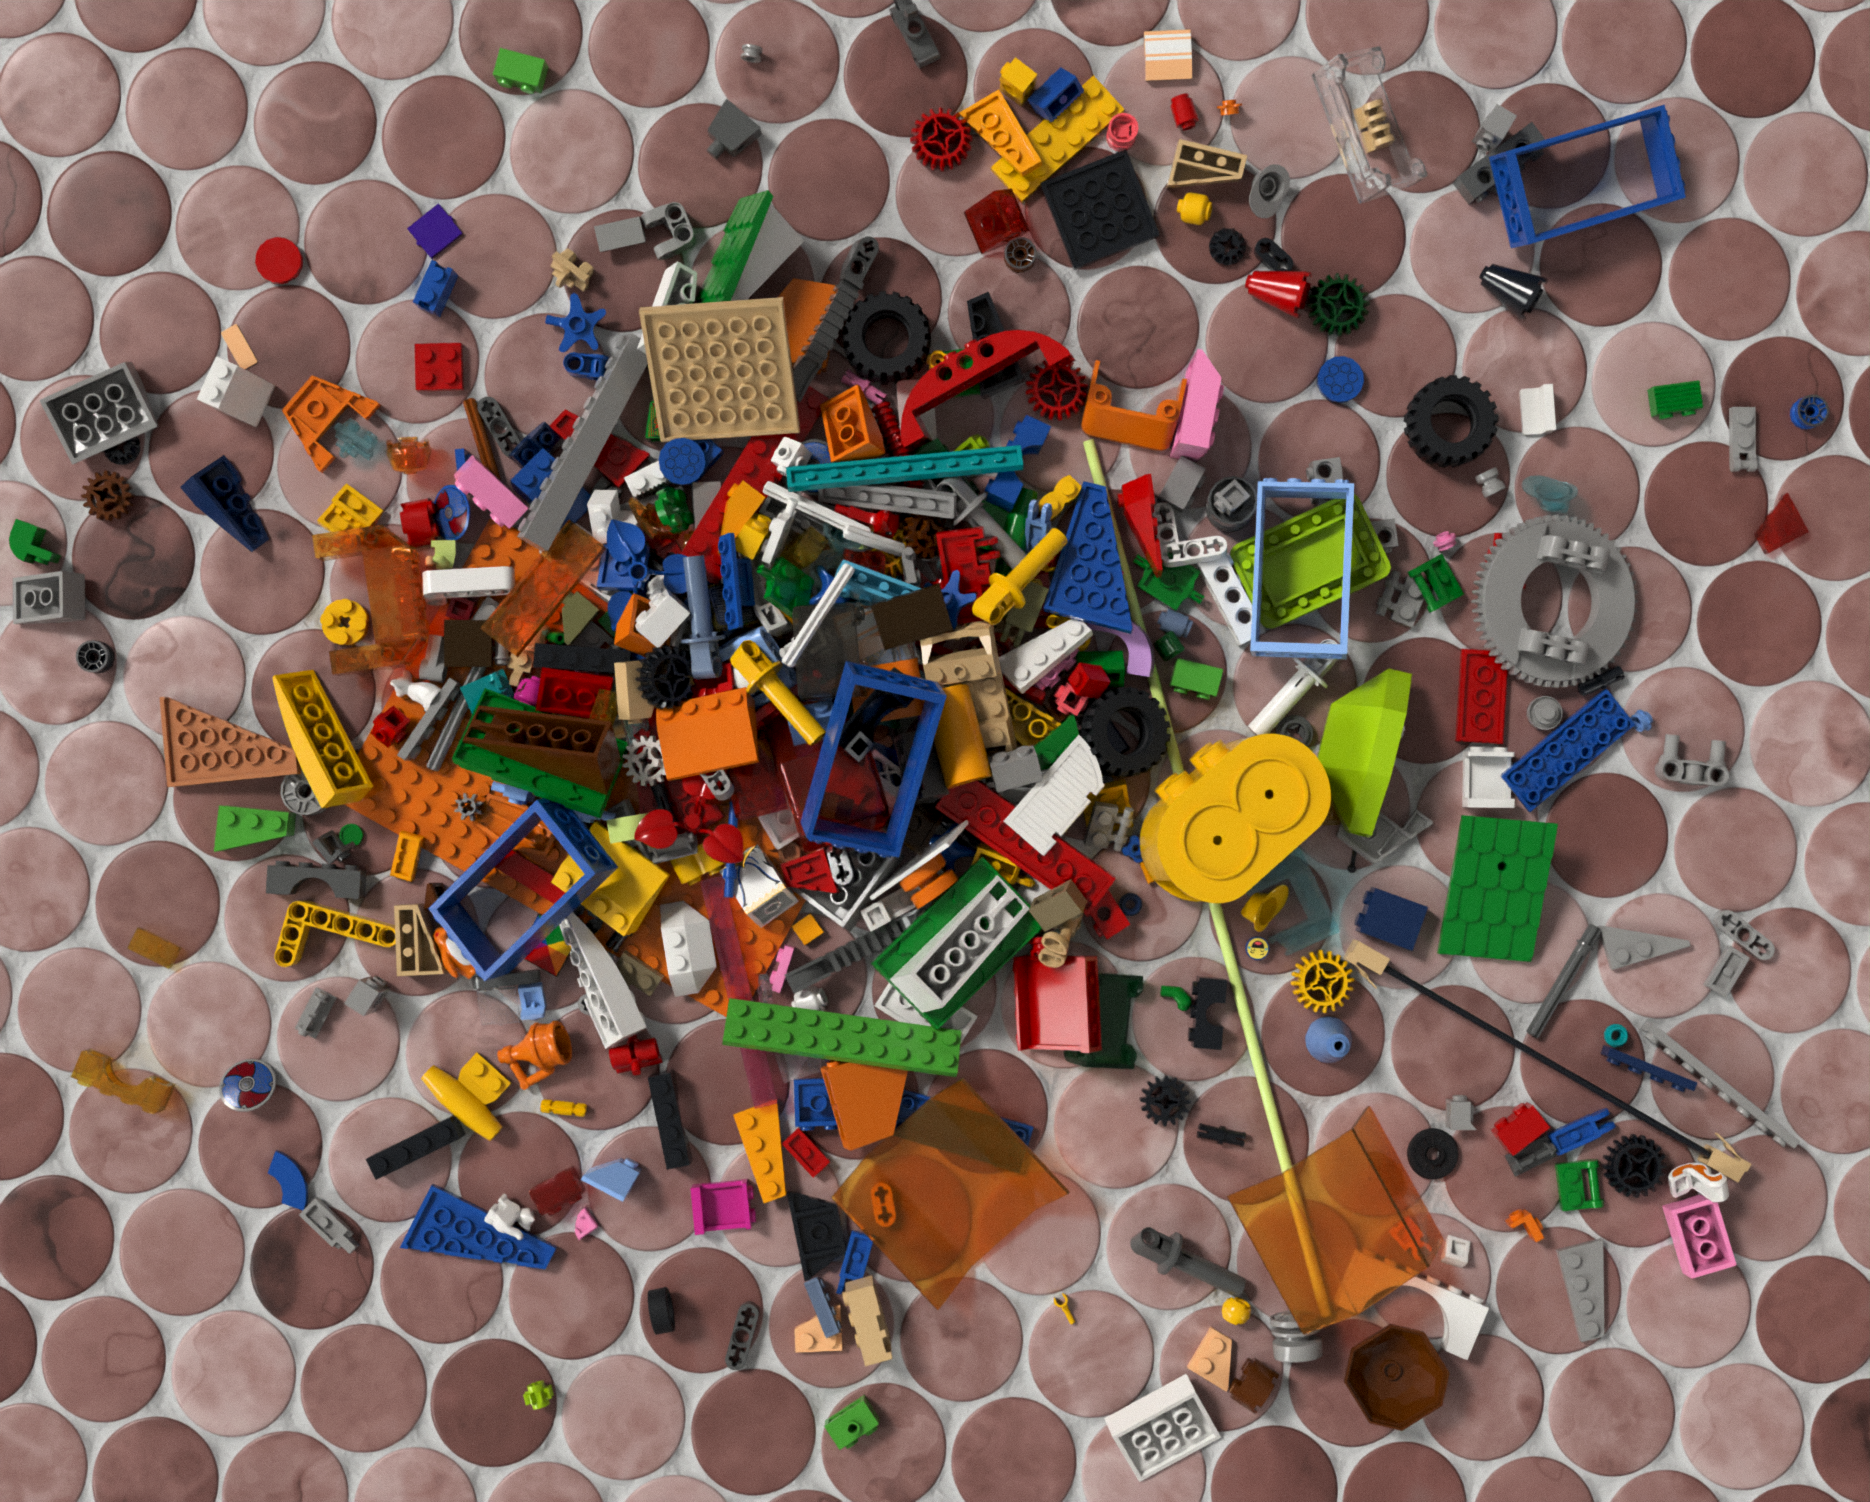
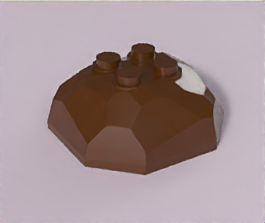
M1389 1324L1351 1348L1344 1383L1369 1423L1403 1431L1442 1407L1450 1373L1424 1331Z

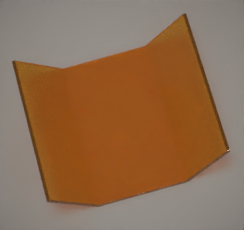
M962 1078L930 1097L894 1130V1135L885 1138L868 1153L831 1198L920 1293L939 1310L978 1260L1033 1211L1068 1195L1070 1191L973 1087Z
M1370 1106L1364 1109L1350 1130L1286 1171L1227 1196L1302 1334L1360 1314L1430 1267L1444 1242L1443 1237Z

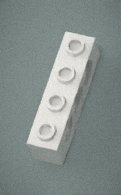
M1226 553L1222 559L1197 563L1196 567L1201 571L1202 579L1237 645L1240 646L1251 640L1252 604L1243 589V584L1238 574H1235L1232 568L1234 562L1229 553ZM1217 571H1224L1227 574L1226 582L1222 583L1217 580ZM1229 591L1237 593L1238 601L1236 603L1228 601L1227 593ZM1241 611L1246 612L1249 616V621L1246 624L1238 620V613ZM1260 623V635H1261V634L1265 633L1266 631H1265V629H1264V626Z

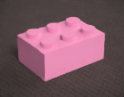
M473 455L454 474L456 486L465 495L470 492L474 496L472 498L474 503L483 511L488 509L491 512V518L501 528L506 525L510 529L529 509L515 493Z
M1700 1194L1662 1206L1683 1274L1693 1279L1737 1265L1718 1203H1714Z

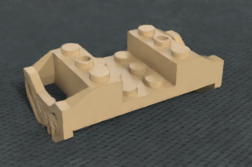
M977 621L972 622L969 626L965 623L963 626H957L954 630L921 639L920 643L926 679L938 682L941 688L967 684L985 748L1006 745V748L989 749V751H986L987 757H991L998 752L1006 753L1016 750L1017 744L993 632L994 627L988 622ZM968 636L979 637L984 647L977 649L975 645L970 650L958 651L957 648L950 654L930 657L933 644L949 639L960 640L962 637Z

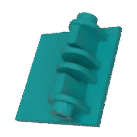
M503 669L460 687L472 714L484 688L514 699L513 689L509 685L508 678Z

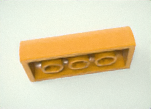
M960 684L942 688L947 697L934 737V744L946 788L950 789L991 777L992 772L969 686L967 684Z

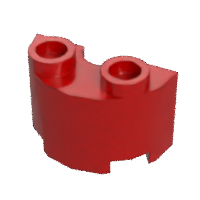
M427 498L401 503L403 512H400L403 533L408 536V546L414 548L431 545V540H437L440 532L438 524L432 521V514L436 513L433 500Z
M730 662L722 663V675L719 678L698 680L693 678V682L697 686L691 687L694 693L692 699L735 690L733 665Z

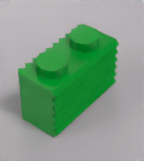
M1700 381L1653 386L1648 389L1651 417H1659V420L1673 418V414L1681 413L1682 417L1696 415V411L1703 408Z

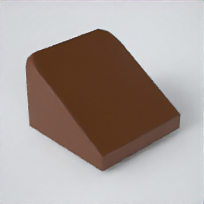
M443 883L427 884L424 903L425 911H430L428 908L446 891Z

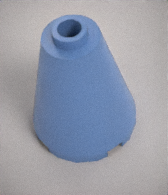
M1330 1016L1320 1017L1309 1026L1305 1036L1306 1048L1318 1061L1324 1063L1340 1061L1348 1054L1352 1045L1350 1029L1338 1018Z

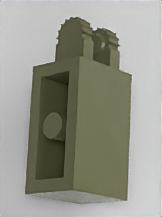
M1030 582L1021 591L1025 598V605L1021 609L1012 607L1003 616L1007 619L1000 639L1001 642L1005 643L1011 626L1019 629V633L1013 642V646L1016 648L1019 647L1024 632L1031 634L1048 593V588Z

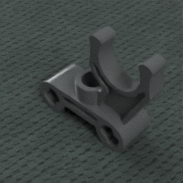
M893 0L895 7L889 9L891 18L905 39L917 67L922 69L939 60L940 54L918 13L916 4H913L911 0ZM911 27H918L920 32L912 34L909 32V29Z

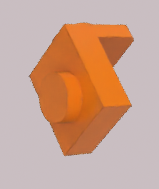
M1525 1209L1513 1211L1509 1214V1218L1505 1220L1506 1224L1512 1229L1523 1224L1529 1237L1536 1243L1544 1239L1541 1233L1544 1230L1542 1224L1537 1217L1533 1218L1531 1213Z

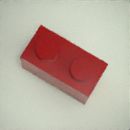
M1528 1102L1517 1105L1512 1110L1513 1113L1510 1116L1497 1120L1494 1123L1495 1127L1490 1130L1507 1153L1512 1156L1516 1155L1550 1128L1536 1108Z

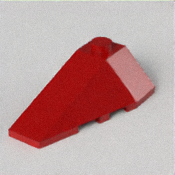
M1146 474L1123 484L1121 493L1117 494L1118 507H1123L1124 516L1156 578L1161 577L1163 571L1160 541L1155 536L1158 534L1157 518L1152 516L1155 504L1151 474Z

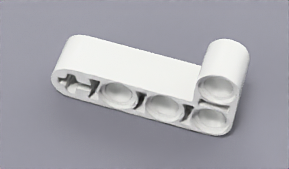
M513 567L430 570L422 573L423 597L426 604L431 606L447 604V598L510 595L516 592L515 569Z

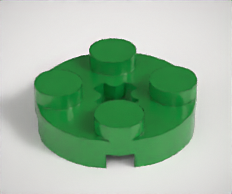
M666 487L656 493V495H659V499L655 501V508L661 523L664 526L669 525L672 528L670 532L673 534L686 531L689 525L694 523V517L685 502V493L681 489L675 490L672 487Z

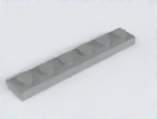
M885 484L818 489V502L954 519L956 516L957 493Z

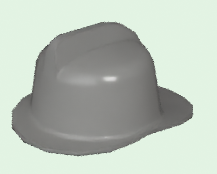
M1278 164L1269 165L1253 178L1249 204L1252 212L1259 218L1273 216L1287 194L1290 186V177L1283 166Z

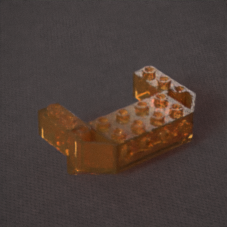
M384 525L312 535L315 558L321 561L363 555L374 630V645L329 651L332 675L344 676L384 669L395 670L410 666L427 644L430 632L425 612L426 601L422 591V575L419 570L420 559L416 547Z

